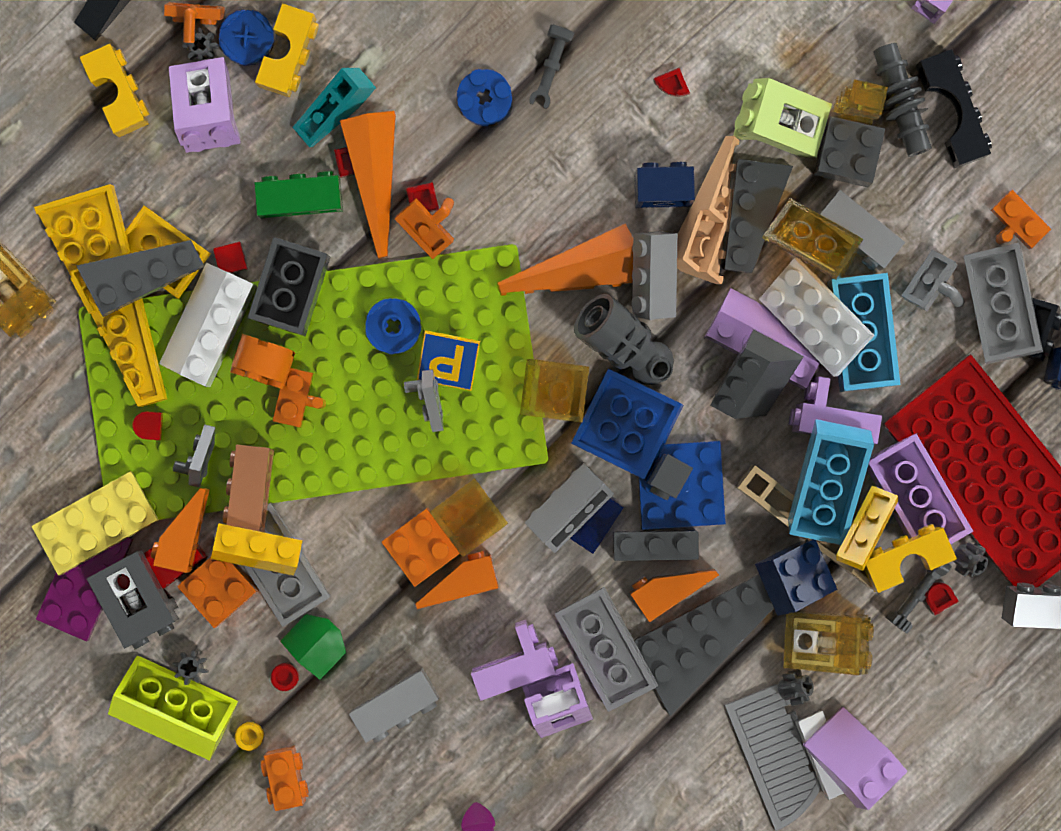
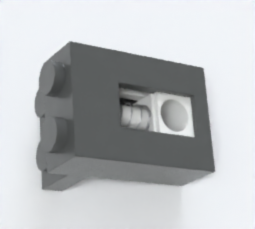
M142 550L87 578L124 649L132 645L135 650L150 642L148 636L155 632L161 636L174 629L172 623L179 620L174 611L179 608L174 598H167ZM121 574L127 575L130 579L128 589H122L118 585V577ZM137 589L147 606V608L139 612L137 611L142 608V599H139V594L136 593ZM124 596L126 597L125 599H127V601H128L127 604H130V606H131L130 609L136 610V611L133 613L134 615L131 614V612H130L128 606L126 605V603H125V601H124V599H123Z

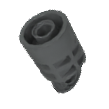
M601 294L590 300L583 307L576 319L574 333L578 339L592 350L598 352L602 358L609 360L611 365L619 369L632 367L634 377L638 382L645 385H656L666 381L671 376L674 364L672 351L661 342L650 341L651 330L648 325L641 322L637 316L630 313L615 298L608 294Z

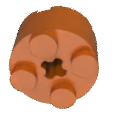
M242 334L230 372L265 385L283 389L295 352L285 347Z

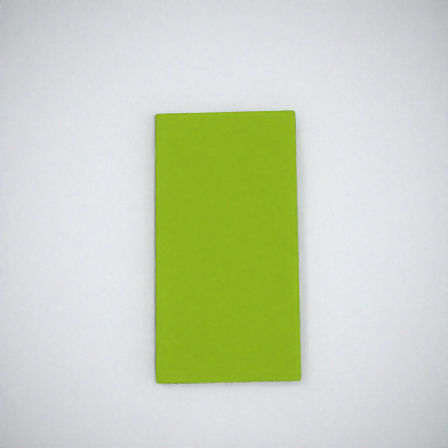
M510 244L437 255L434 259L427 256L326 271L306 337L249 319L248 315L255 297L254 293L211 387L203 386L159 364L193 291L183 292L179 299L172 294L142 298L167 400L143 407H138L123 380V374L116 361L112 359L104 338L100 336L97 330L98 327L93 317L88 313L85 306L81 307L78 313L103 486L130 471L133 472L159 520L176 518L200 488L210 489L205 513L224 511L225 506L229 507L230 495L226 494L228 479H232L233 468L230 467V455L232 451H235L236 445L264 447L274 450L268 504L271 502L278 503L545 464L548 461V452L524 291L508 292L506 295L501 296L497 288L498 282L521 272L517 246ZM259 281L250 282V283H252V284H254V285H256V286L258 287ZM400 299L407 301L416 309L420 316L422 330L418 341L411 349L404 353L391 355L379 351L367 338L365 323L368 312L381 300ZM389 319L387 321L388 328L386 331L388 333L392 331L398 333L400 331L398 326L401 322L399 320L394 322ZM425 330L480 341L472 391L438 385V393L443 410V431L432 432L430 421L425 422L423 405L426 404L425 400L419 399L418 391L405 393L404 382L417 380ZM242 334L295 352L291 368L314 373L309 395L323 398L326 401V406L323 409L306 406L301 428L273 421L280 391L279 388L230 372ZM145 411L163 413L161 441L142 439L134 433L133 420L139 413ZM204 425L215 427V445L208 462L207 475L202 479L200 488L190 486L189 475L173 472V466L175 461L186 463L189 456H194L193 443L197 434L201 435Z

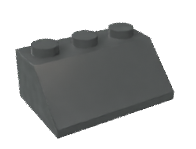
M753 329L720 383L710 406L734 419L766 416L804 356Z

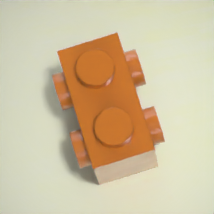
M295 746L268 751L264 755V760H261V769L263 776L268 777L270 787L266 789L269 804H274L275 811L303 806L306 797H309L306 780L302 781L300 770L303 769V762L300 752H296Z

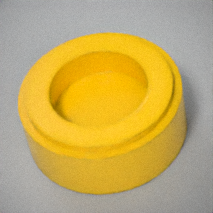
M255 722L243 723L235 733L237 745L246 751L255 750L264 739L263 729Z

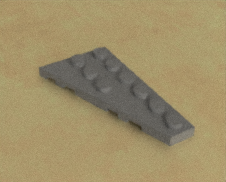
M759 574L634 639L658 684L655 689L670 716L774 609Z

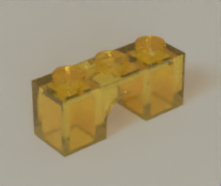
M854 79L836 97L833 112L837 113V118L872 125L873 119L877 120L882 115L888 87Z

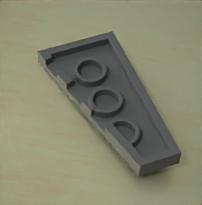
M737 160L724 270L743 273L753 272L793 166Z
M191 240L77 265L103 317L204 267Z

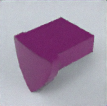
M474 802L463 816L461 829L462 831H494L496 824L491 812L480 803Z

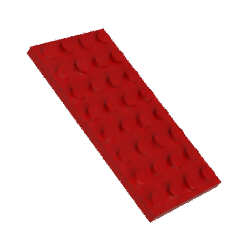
M970 354L886 420L883 426L896 442L914 434L918 435L973 530L970 533L980 546L986 549L985 553L1011 586H1017V583H1028L1034 585V587H1039L1061 569V466Z

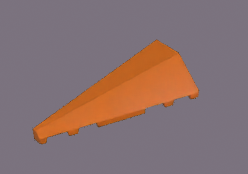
M395 111L366 113L340 120L378 259L388 257Z
M623 224L498 282L497 288L500 295L504 296L508 292L524 291L525 294H530L534 290L550 289L551 292L594 289L595 286L599 285L621 287L622 284L633 283L632 246L634 238L627 225Z

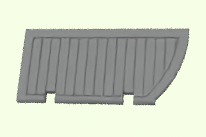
M779 683L725 705L775 831L786 827L801 816L811 805L821 788L815 771L810 772L808 767L811 761L806 748L803 746L804 743L795 723L799 719L795 711L786 713L784 706L791 703L790 700H784L780 696L778 690Z

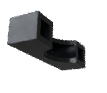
M951 49L921 60L916 65L924 90L944 95L951 101L957 113L956 129L953 135L945 142L953 168L964 166L990 155L992 143L988 134L983 133L980 125L982 123L981 113L977 107L973 106L970 97L973 95L971 86L962 77L961 71L963 66L960 57L954 55Z

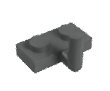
M204 425L201 435L197 434L194 439V456H189L186 463L175 461L173 472L189 475L190 486L200 488L202 479L207 475L208 462L215 445V427Z

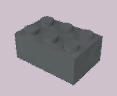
M273 237L248 318L306 337L331 257L326 253Z

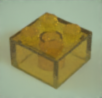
M527 359L520 415L583 422L589 367Z
M476 478L430 511L462 557L509 523Z

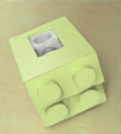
M770 78L754 79L753 83H749L743 93V104L740 114L735 120L733 136L741 140H758L799 157H817L832 104Z

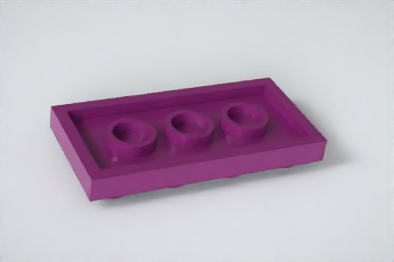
M129 537L62 575L56 573L36 620L86 642L89 641L103 608L87 578L124 559L133 538Z

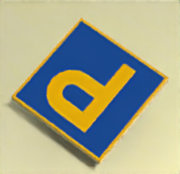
M425 330L417 380H422V371L433 370L438 385L472 391L480 341Z

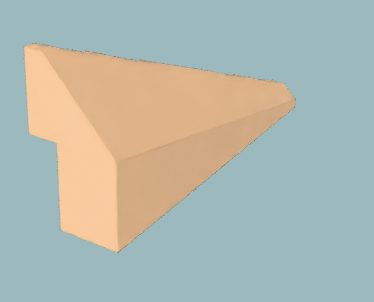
M725 136L695 201L680 228L677 240V269L714 284H722L723 276L719 275L721 260L726 259V251L722 250L724 233L729 232L734 192L733 189H730L731 173L736 172L737 164L733 163L734 148L739 145L740 141L735 136Z

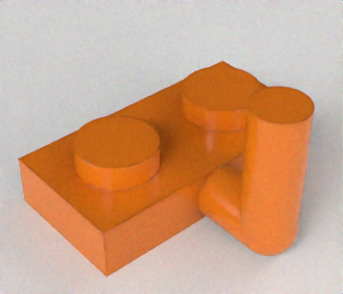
M169 2L164 5V16H171L174 22H184L183 42L194 43L195 18L200 19V24L216 25L217 20L224 18L225 7Z
M1013 190L1009 191L991 209L993 214L1006 226L995 238L996 242L1000 245L1011 241L1013 235H1015L1028 249H1032L1051 230Z
M451 198L444 199L440 209L433 215L415 199L395 217V220L432 259L453 243L454 238L440 224L449 216L454 206V201Z
M290 368L284 388L279 391L273 418L274 422L301 428L306 406L323 409L326 406V401L323 398L309 395L314 373Z

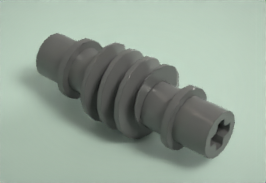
M897 43L887 44L875 49L873 53L878 65V69L875 72L877 76L882 77L885 90L879 94L880 100H888L882 107L885 111H891L886 115L887 121L897 122L900 131L897 134L898 140H903L908 157L931 150L932 147L926 132L930 128L928 124L923 123L921 113L928 110V108H917L919 104L925 101V98H914V95L922 89L921 87H910L912 83L918 80V77L908 78L905 69L908 62L907 60H902Z

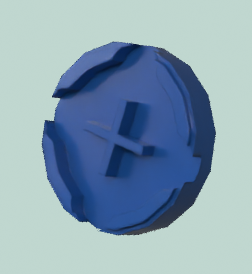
M237 10L228 15L219 30V45L224 54L234 63L243 66L260 63L264 56L267 57L271 53L275 42L274 30L268 19L261 13L253 10Z

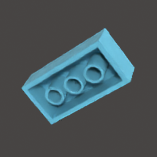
M888 273L829 280L827 287L875 335L838 376L839 391L845 392L901 385Z
M815 419L788 517L790 535L842 545L851 527L874 447L871 430Z

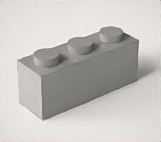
M841 190L832 197L815 218L820 222L818 227L830 236L832 234L836 235L841 239L840 245L850 253L856 251L863 257L862 263L873 271L876 268L879 271L883 270L905 244L901 238Z
M664 231L634 233L632 246V313L638 318L653 320L676 317L678 233Z
M583 463L570 474L569 478L560 488L551 493L549 499L540 508L531 513L530 518L525 524L546 546L556 553L614 493Z
M421 668L351 710L349 715L364 741L367 743L373 740L374 743H377L389 735L387 730L397 725L398 729L412 722L411 716L421 711L422 714H425L437 706L435 701L439 700L440 696L424 669Z

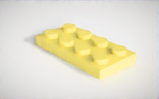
M130 471L31 527L56 573L62 575L158 522L159 519L133 472Z

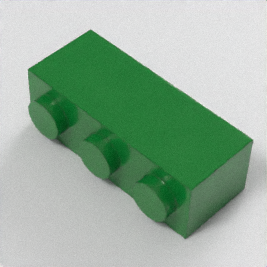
M332 171L318 172L317 177L306 178V174H291L289 179L278 180V176H266L261 178L262 182H254L257 216L260 219L343 212L341 179L338 175H334Z

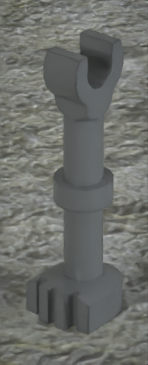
M554 24L550 25L547 36L555 39L549 58L545 59L543 65L545 70L538 90L534 91L530 96V104L532 105L536 97H544V109H547L551 103L549 91L555 72L560 69L561 64H559V60L565 43L572 42L574 36L573 31Z
M947 563L933 570L927 569V574L916 588L912 587L909 591L911 595L897 612L890 611L886 619L908 634L913 626L906 618L919 601H924L926 598L925 593L932 584L946 575L952 566Z

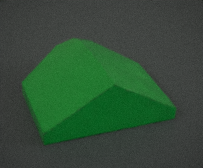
M306 614L280 641L296 661L319 680L346 653L341 630L328 618Z

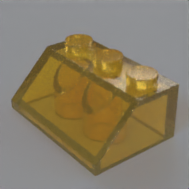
M791 198L763 235V239L835 280L843 277L856 258L863 238Z

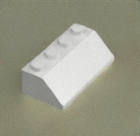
M206 263L159 364L203 386L211 387L257 286Z

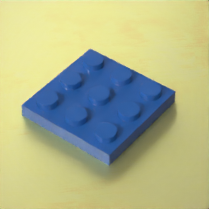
M608 369L571 444L647 481L684 405Z
M721 442L665 444L647 481L638 477L642 530L726 524ZM663 454H669L693 468L677 498L669 497L668 500L651 493L650 489L652 486L647 484Z

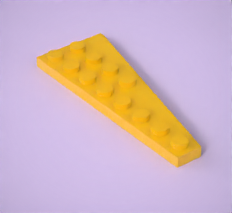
M108 184L34 207L36 214L39 215L46 228L45 231L48 237L52 239L58 251L57 254L60 260L64 262L72 277L70 279L84 306L93 317L100 336L104 338L112 359L116 361L123 374V380L137 406L143 407L167 400L142 298L103 317L77 268V265L131 254L114 185Z

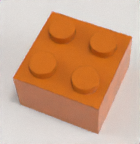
M426 508L382 541V544L414 587L461 553L429 508Z
M210 558L177 586L214 629L220 626L259 591L254 581L240 565Z

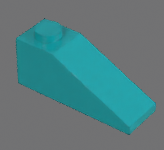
M341 68L296 122L293 129L309 147H313L341 124L340 120L347 119L359 109L376 89L375 85L360 68Z

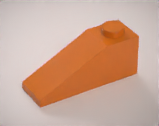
M200 488L161 535L159 542H154L151 552V558L155 559L153 566L185 573L191 572L210 489Z
M484 551L467 555L468 560L463 561L416 603V608L420 609L499 588L491 554L485 556Z
M711 569L657 576L649 580L643 577L631 585L634 590L629 593L647 620L651 622L715 579L719 574L716 570Z

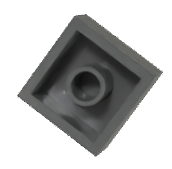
M830 116L823 133L814 175L868 188L874 181L885 128Z

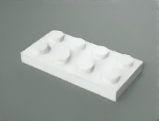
M794 258L759 298L833 376H839L875 336L799 258Z

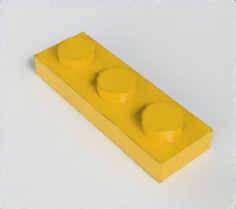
M871 486L836 554L837 561L859 570H864L898 503V495Z

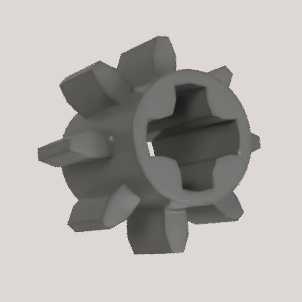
M198 28L194 43L183 44L184 49L191 50L187 57L190 60L197 57L199 61L209 57L215 59L212 54L213 49H218L219 45L210 42L214 38V34L210 32L205 36L203 30ZM198 42L206 46L205 50L198 49L196 44Z
M971 542L957 547L954 552L957 559L953 561L957 564L955 571L964 577L968 575L971 578L974 575L982 574L988 565V559L983 555L986 549L977 543L972 544Z
M196 650L192 651L191 657L181 652L182 660L173 663L174 666L178 667L179 671L176 673L175 678L184 677V685H189L191 678H194L197 683H201L200 675L202 673H209V670L203 666L207 658H197L198 653ZM193 660V666L197 667V670L189 675V670L185 668V665Z
M801 669L789 671L788 674L782 675L783 679L778 685L779 694L782 699L790 700L791 706L801 705L805 701L810 700L809 696L812 695L814 686L808 675L802 676Z

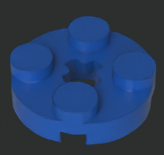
M476 69L467 75L458 87V107L464 118L475 125L488 126L489 124H494L503 120L510 111L512 105L511 87L498 72L488 69ZM489 91V97L492 98V101L490 103L485 102L484 105L480 104V98L477 96L478 93Z
M384 299L376 303L368 312L365 323L366 335L370 343L379 351L391 355L404 353L411 349L418 341L422 330L420 316L416 309L407 301L400 299ZM389 319L394 322L397 320L401 322L398 326L400 330L398 333L393 331L388 333L386 331Z

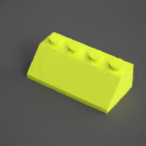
M137 655L113 694L108 715L210 761L223 737L238 701L191 680L189 685H184V677L175 678L176 672Z

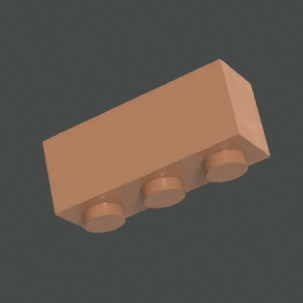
M236 445L235 451L231 452L230 467L233 468L232 479H228L226 494L230 495L229 507L225 506L223 512V523H227L226 525L259 532L265 531L274 456L273 449Z

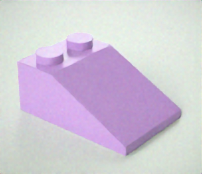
M841 707L803 744L806 750L856 808L869 810L908 772L892 752L844 707Z

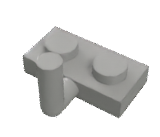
M931 250L902 294V297L926 312L939 293L949 297L955 307H962L964 305L963 297L956 288L946 283L958 265L955 261Z
M433 370L422 371V380L404 382L405 393L418 391L419 399L425 400L426 404L423 405L425 422L430 421L432 432L443 431V410L438 393V381L435 379Z

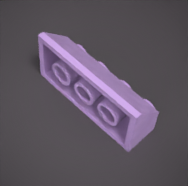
M730 288L705 338L738 355L754 329L804 356L788 382L801 389L807 388L820 362L766 306Z
M917 434L903 439L870 457L867 471L877 488L898 495V503L892 514L905 536L907 535L909 539L919 535L917 530L931 524L935 528H944L950 544L973 532Z

